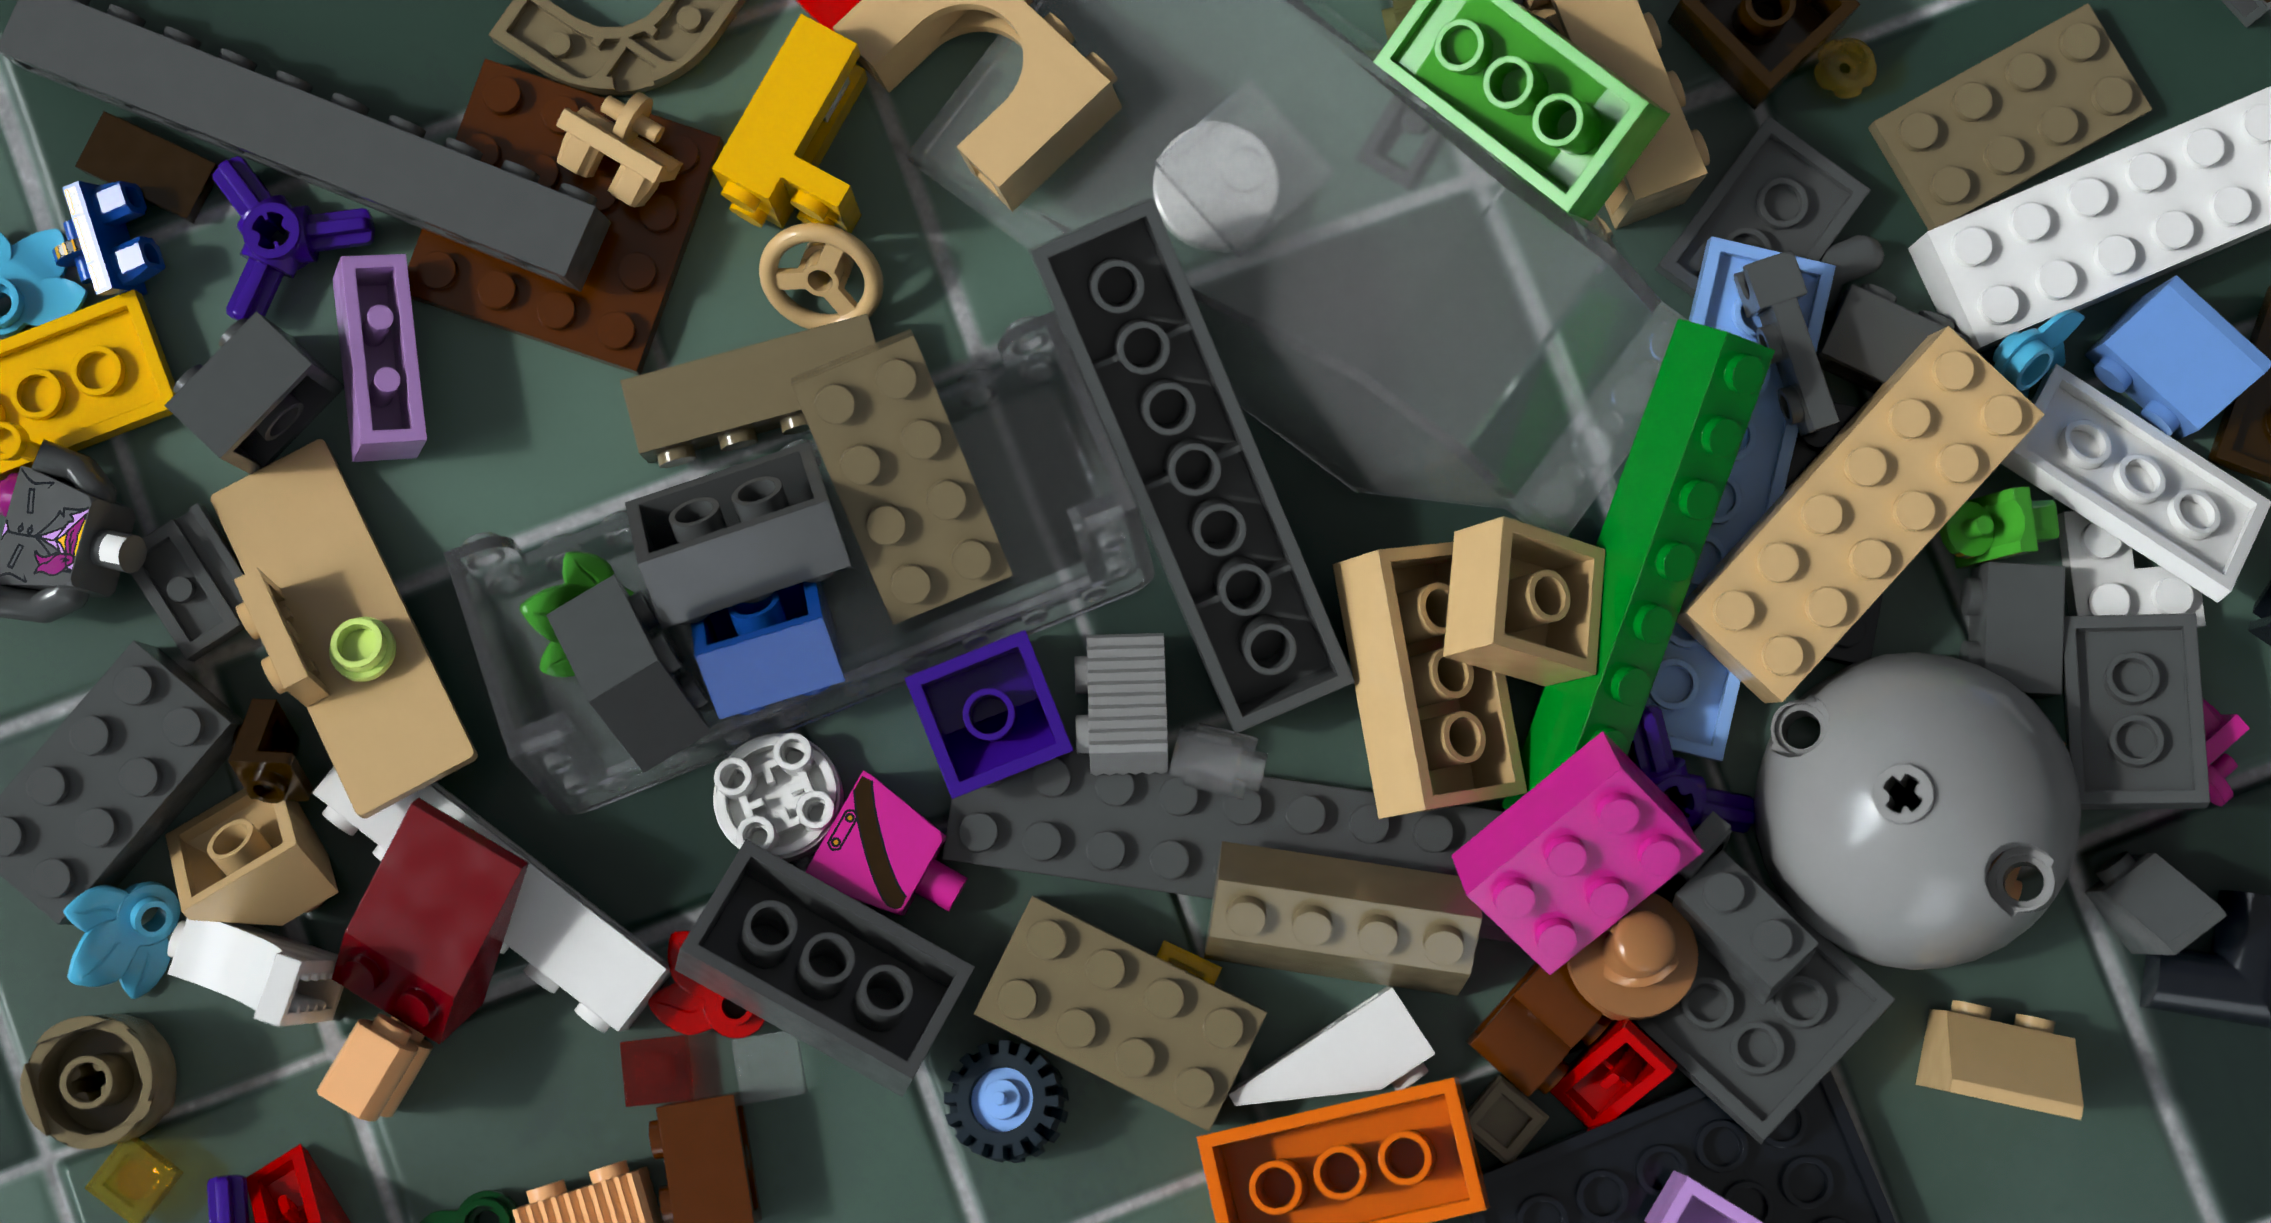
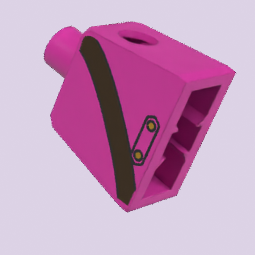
M864 770L805 871L853 899L898 915L906 914L917 894L949 912L968 880L967 877L937 861L947 836L879 779Z

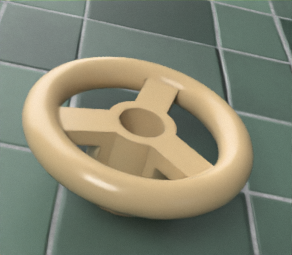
M802 223L780 231L768 242L760 258L759 278L767 299L781 315L803 328L812 329L867 313L870 318L882 299L883 275L876 257L856 236L836 226L822 223ZM809 242L798 268H778L780 259L787 250L795 245ZM854 262L861 269L865 283L863 295L858 303L845 289ZM806 289L813 295L824 297L837 313L824 314L806 309L792 300L785 290Z

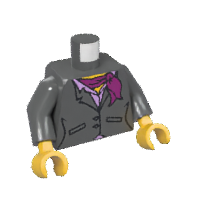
M0 421V428L9 430L14 437V445L11 450L6 453L0 450V460L11 462L23 458L33 462L31 468L20 466L0 537V618L51 623L83 608L89 598H109L116 591L121 572L134 573L143 566L147 554L146 543L140 536L131 534L136 519L134 510L116 502V487L94 459L43 439L41 445L30 441L29 434L23 427L18 424Z

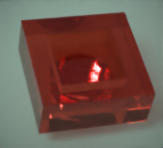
M688 1035L620 1042L626 1107L694 1099Z

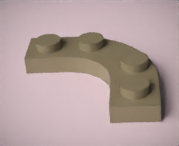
M512 0L488 35L494 43L557 83L590 94L623 96L656 89L676 80L694 68L716 45L747 0H663L645 18L623 27L595 26L574 17L550 0Z

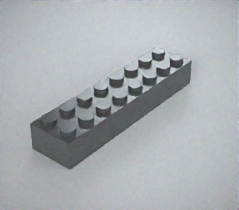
M1146 198L1027 249L1227 721L1235 734L1355 683L1154 199Z

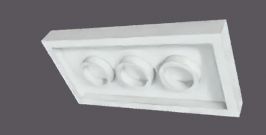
M2055 364L2043 377L2031 400L2045 415L2001 464L2215 602L2221 601L2232 591L2271 506V501L2058 364Z

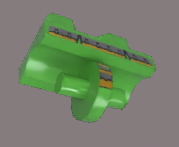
M2030 486L2013 487L1966 501L1940 529L1939 533L1945 547L1950 553L1955 555L1956 569L1972 568L1986 562H1996L2038 551L2037 542L2059 538L2060 531L2054 500L2032 501Z

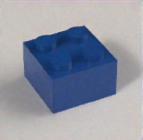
M804 581L775 591L771 596L760 602H742L712 612L706 619L691 624L695 659L719 720L737 714H754L769 704L795 696L816 695L825 691L831 685L845 681L833 616L821 581Z

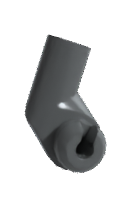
M1856 235L1829 246L1819 262L1836 265L1826 312L1834 313L1844 283L1874 273L1881 267L1884 262V251L1877 239L1868 235Z

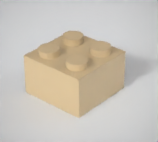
M1505 516L1455 531L1443 657L1545 687L1596 675L1606 549Z

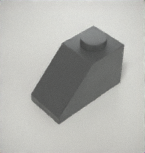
M2124 851L2114 856L2095 872L2100 881L2085 891V894L2131 954L2176 955L2227 916L2219 904L2157 853L2134 854L2131 856L2128 851Z

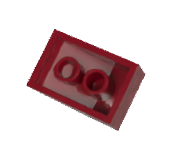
M418 797L408 808L344 933L332 980L440 1045L483 1005L529 862Z

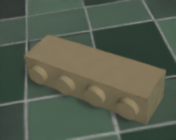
M868 313L620 380L639 454L648 463L658 461L660 468H670L697 459L695 451L720 444L721 451H734L756 444L758 442L756 434L778 428H781L783 435L797 434L810 430L791 386V378L877 343Z

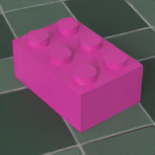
M1602 731L1451 856L1466 895L1536 963L1551 975L1704 851L1684 813Z

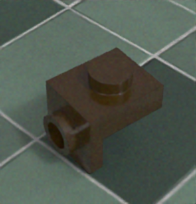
M252 699L243 724H240L235 730L233 750L228 762L251 799H258L267 803H280L283 800L308 801L313 791V786L297 758L292 754L298 736L277 699Z

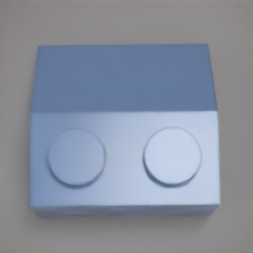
M2177 275L2135 300L2084 354L2096 365L2094 372L2102 383L2118 393L2125 392L2143 408L2141 415L2145 421L2165 434L2172 435L2177 440L2203 428L2271 368V360Z

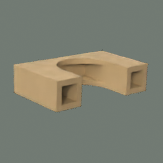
M861 0L832 28L838 34L858 44L861 55L857 62L889 93L940 45L962 34L971 32L996 33L1011 39L1023 49L1022 71L1012 93L956 146L971 173L1012 212L1122 109L1113 88V84L1118 79L1112 69L1094 52L1084 57L1071 45L1075 38L1064 23L1051 12L1042 18L1029 6L1033 3V0Z

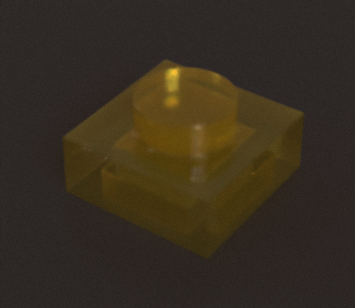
M138 1137L118 1143L86 1185L85 1189L127 1222L146 1223L184 1172Z

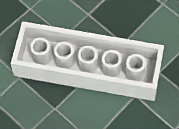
M2271 86L1927 231L1908 250L1937 313L1951 320L1955 324L1954 331L1968 337L1967 343L1978 353L1998 346L2011 333H2022L2031 328L2038 329L2058 313L2066 310L2080 311L2270 230Z

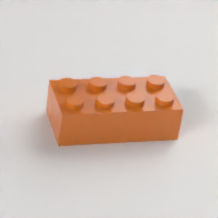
M1459 1077L1197 1136L1216 1223H1431L1484 1211L1490 1207Z

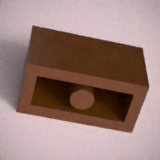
M742 1091L668 1103L656 1107L658 1120L649 1121V1139L654 1159H664L668 1185L659 1187V1203L663 1222L758 1223L762 1220Z

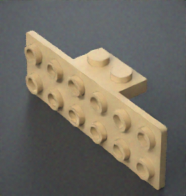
M317 439L212 494L210 498L212 505L244 571V575L234 579L244 601L236 606L237 614L249 635L254 640L261 638L269 655L261 660V665L276 692L281 695L287 691L307 707L355 813L363 819L369 818L474 762L478 756L475 747L329 445L323 439ZM358 617H372L380 620L391 630L396 641V655L389 669L378 678L365 682L352 681L342 676L333 666L329 655L331 638L338 626L349 619Z

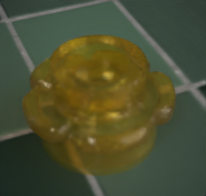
M1834 39L1827 42L1818 52L1817 57L1820 61L1814 69L1816 80L1824 90L1831 89L1834 91V95L1838 98L1850 99L1859 96L1862 88L1869 87L1876 77L1877 66L1874 54L1870 47L1859 39ZM1840 64H1848L1850 72L1847 74L1842 73L1839 68Z

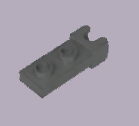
M1793 251L1779 253L1743 266V271L1734 274V281L1747 318L1757 315L1760 317L1762 327L1757 328L1758 344L1775 350L1771 364H1776L1783 384V388L1778 389V400L1785 420L1789 425L1797 424L1801 437L1826 429L1840 422L1798 300L1807 294V289Z

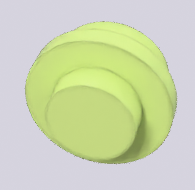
M372 617L349 619L338 626L332 635L329 647L330 660L335 669L349 680L365 682L376 679L384 674L394 661L396 655L395 637L391 630L378 619Z

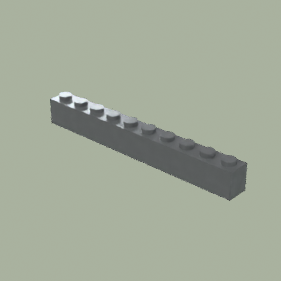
M91 0L17 1L0 38V54L20 68L580 292L582 291L611 225L607 217L595 206L598 199L592 194L566 183L561 184L559 191L538 184L540 176L537 173L508 160H504L501 169L480 161L483 156L482 152L453 138H447L444 146L424 139L426 131L403 118L390 115L387 124L367 116L370 110L368 107L342 94L333 93L330 101L311 94L313 90L312 85L289 73L278 70L274 79L255 72L256 63L233 51L221 48L218 57L199 50L202 44L199 40L172 27L165 26L162 35L144 28L146 20L119 6L110 4L105 13L90 7L89 3Z

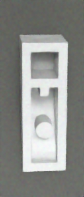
M1386 986L1232 1087L1228 1095L1235 1106L1382 1090L1389 1084H1392L1395 1091L1401 1090L1429 1072L1424 1061L1436 1053L1393 987Z

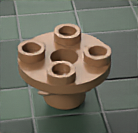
M1652 893L1567 961V967L1579 993L1592 1006L1600 1010L1604 1016L1619 1021L1627 1019L1644 1020L1665 1013L1686 995L1697 972L1698 947L1688 921L1672 906V903Z

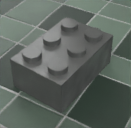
M810 441L625 502L637 564L663 629L679 623L694 624L706 619L712 612L742 602H760L771 596L775 591L804 581L819 582L829 578L837 570L851 566Z

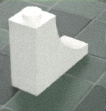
M188 918L186 921L181 920L177 924L168 944L167 955L173 958L168 971L169 975L206 987L249 1006L256 1011L253 1019L278 1027L333 1020L344 989L342 985L332 980L338 958L336 953L243 923L189 920Z

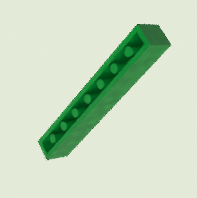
M1678 318L1596 544L1597 547L1606 549L1596 675L1544 688L1520 754L1527 793L1602 731L1628 755L1775 350L1723 330ZM1525 794L1504 798L1502 807L1508 809Z

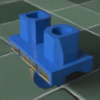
M76 181L62 187L72 219L63 223L68 241L63 242L52 250L56 265L60 267L76 266L81 283H93L96 295H120L133 289L143 296L148 294L144 282L163 271L166 266L160 248L153 238L139 236L131 240L126 227L127 222L145 215L147 207L141 188L137 184L125 181L103 185Z

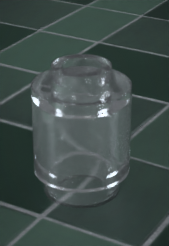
M1199 723L1197 728L1182 725L1176 741L1169 775L1183 778L1184 786L1243 801L1247 788L1256 791L1260 790L1268 753L1257 751L1258 737L1242 733L1235 734L1234 731Z

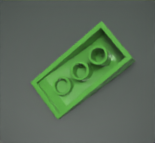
M1416 0L1373 61L1378 67L1566 212L1589 221L1593 220L1670 116L1667 111L1515 0Z

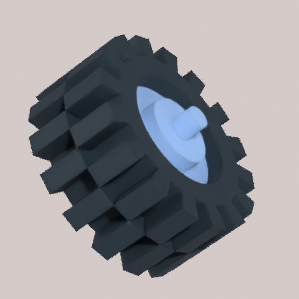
M999 1040L998 1045H992L988 1042L977 1046L979 1052L975 1055L966 1053L959 1060L963 1064L959 1072L952 1070L947 1081L953 1083L951 1092H944V1104L950 1106L951 1112L945 1116L948 1125L957 1131V1134L954 1136L961 1144L968 1146L972 1152L1002 1163L1004 1161L1012 1163L1025 1162V1157L1027 1156L1037 1157L1044 1153L1045 1149L1043 1146L1048 1141L1055 1143L1060 1136V1133L1056 1131L1060 1122L1066 1123L1068 1112L1063 1110L1064 1101H1069L1068 1089L1062 1087L1060 1080L1064 1078L1059 1069L1054 1067L1050 1063L1051 1060L1043 1054L1022 1043L1019 1045L1009 1040Z

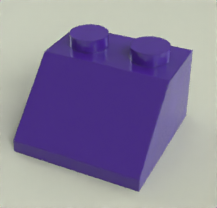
M1026 630L904 678L952 799L1074 751Z

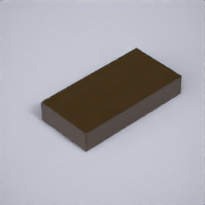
M103 111L75 167L105 183L125 181L137 184L141 188L146 202L194 224L215 183L212 174L216 171L218 165Z

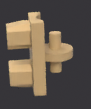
M641 92L635 93L626 104L611 95L606 97L600 111L616 120L615 123L584 106L577 113L569 108H565L556 124L557 127L566 131L557 157V163L577 175L588 178L594 176L604 154L621 164L608 191L612 196L631 207L644 206L657 190L660 182L675 180L683 164L638 137L640 134L653 143H657L665 130V127L649 118L653 107V99Z

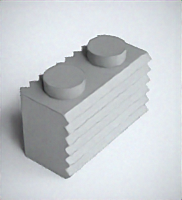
M1164 633L1087 635V656H1074L1075 694H1088V715H1076L1077 754L1089 753L1090 774L1095 776L1103 773L1110 776L1115 773L1120 775L1127 773L1137 775L1143 772L1149 775L1154 772L1159 774L1168 772Z

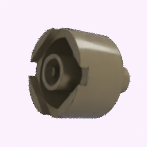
M125 1014L79 1016L57 1023L45 1031L35 1043L37 1046L29 1062L24 1064L20 1077L22 1103L33 1125L46 1136L50 1135L59 1142L66 1144V1146L77 1149L100 1148L136 1139L156 1126L164 1115L170 1112L176 1100V1063L167 1041L148 1020ZM103 1071L106 1077V1084L101 1089L96 1090L93 1078L100 1076Z

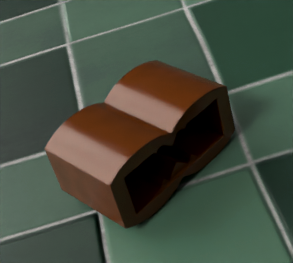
M1535 962L1465 1042L1527 1097L1536 1089L1545 1095L1557 1085L1569 1070L1570 1065L1563 1060L1569 1051L1580 1040L1586 1046L1591 1045L1605 1031L1612 1019L1604 1016L1600 1010L1592 1006L1579 993L1569 974L1567 962L1551 975Z

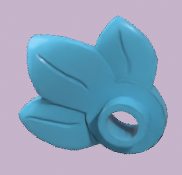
M49 229L36 232L14 245L0 232V299L10 297L12 302L9 312L0 317V337L14 335L20 332L26 325L37 327L76 312L83 306L87 298V290L81 285L65 279L64 276L67 273L68 267L57 266L53 257L52 250L66 242L62 231Z
M2066 310L2053 316L2038 329L2031 328L2022 333H2011L1999 344L1994 352V368L2024 396L2028 397L2030 387L2035 385L2055 364L2064 367L2066 361L2063 341L2081 324L2085 316L2076 310Z
M148 881L131 885L125 890L110 885H99L77 896L63 910L67 919L78 929L85 932L72 956L68 969V980L72 984L86 987H99L119 980L126 994L132 999L139 998L148 993L164 975L170 962V957L167 955L168 936L177 926L181 911L180 903L175 893L161 883ZM152 907H158L155 916L149 922L142 925L141 919L145 911Z

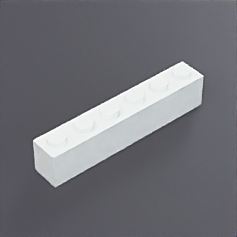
M334 766L313 791L312 794L328 805L322 812V815L327 820L351 836H354L359 829L378 844L372 853L380 861H382L411 803L419 797L529 862L500 953L504 954L510 947L529 962L523 971L533 981L553 994L561 987L580 1002L574 1011L600 1032L606 1033L610 1026L617 1032L629 1030L648 1005V1000L660 990L670 977L671 968H669L668 961L439 783L434 782L366 819L361 818L355 813Z

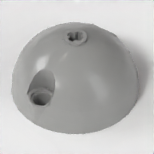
M1920 652L1885 654L1853 663L1827 676L1798 700L1789 701L1775 712L1770 727L1771 738L1765 749L1757 774L1754 797L1755 831L1764 867L1783 901L1839 950L1879 966L1908 970L1941 969L1975 961L2005 947L2028 930L2045 913L2060 892L2068 877L2078 847L2081 822L2079 784L2070 754L2054 724L2034 700L2009 680L1980 665L1947 655ZM1802 717H1811L1818 720L1821 732L1818 740L1812 746L1805 749H1797L1789 745L1787 739L1788 730L1795 720ZM1910 781L1918 783L1915 793L1922 801L1920 806L1914 811L1904 806L1900 814L1893 812L1892 810L1896 802L1889 794L1891 788L1897 783L1905 789ZM2000 855V857L1998 858V860L1995 862V864H1994V865L1992 866V868L1990 869V867H1991L1993 861ZM2020 866H2030L2037 869L2043 875L2044 887L2035 899L2018 901L2007 894L2005 881L2013 869Z

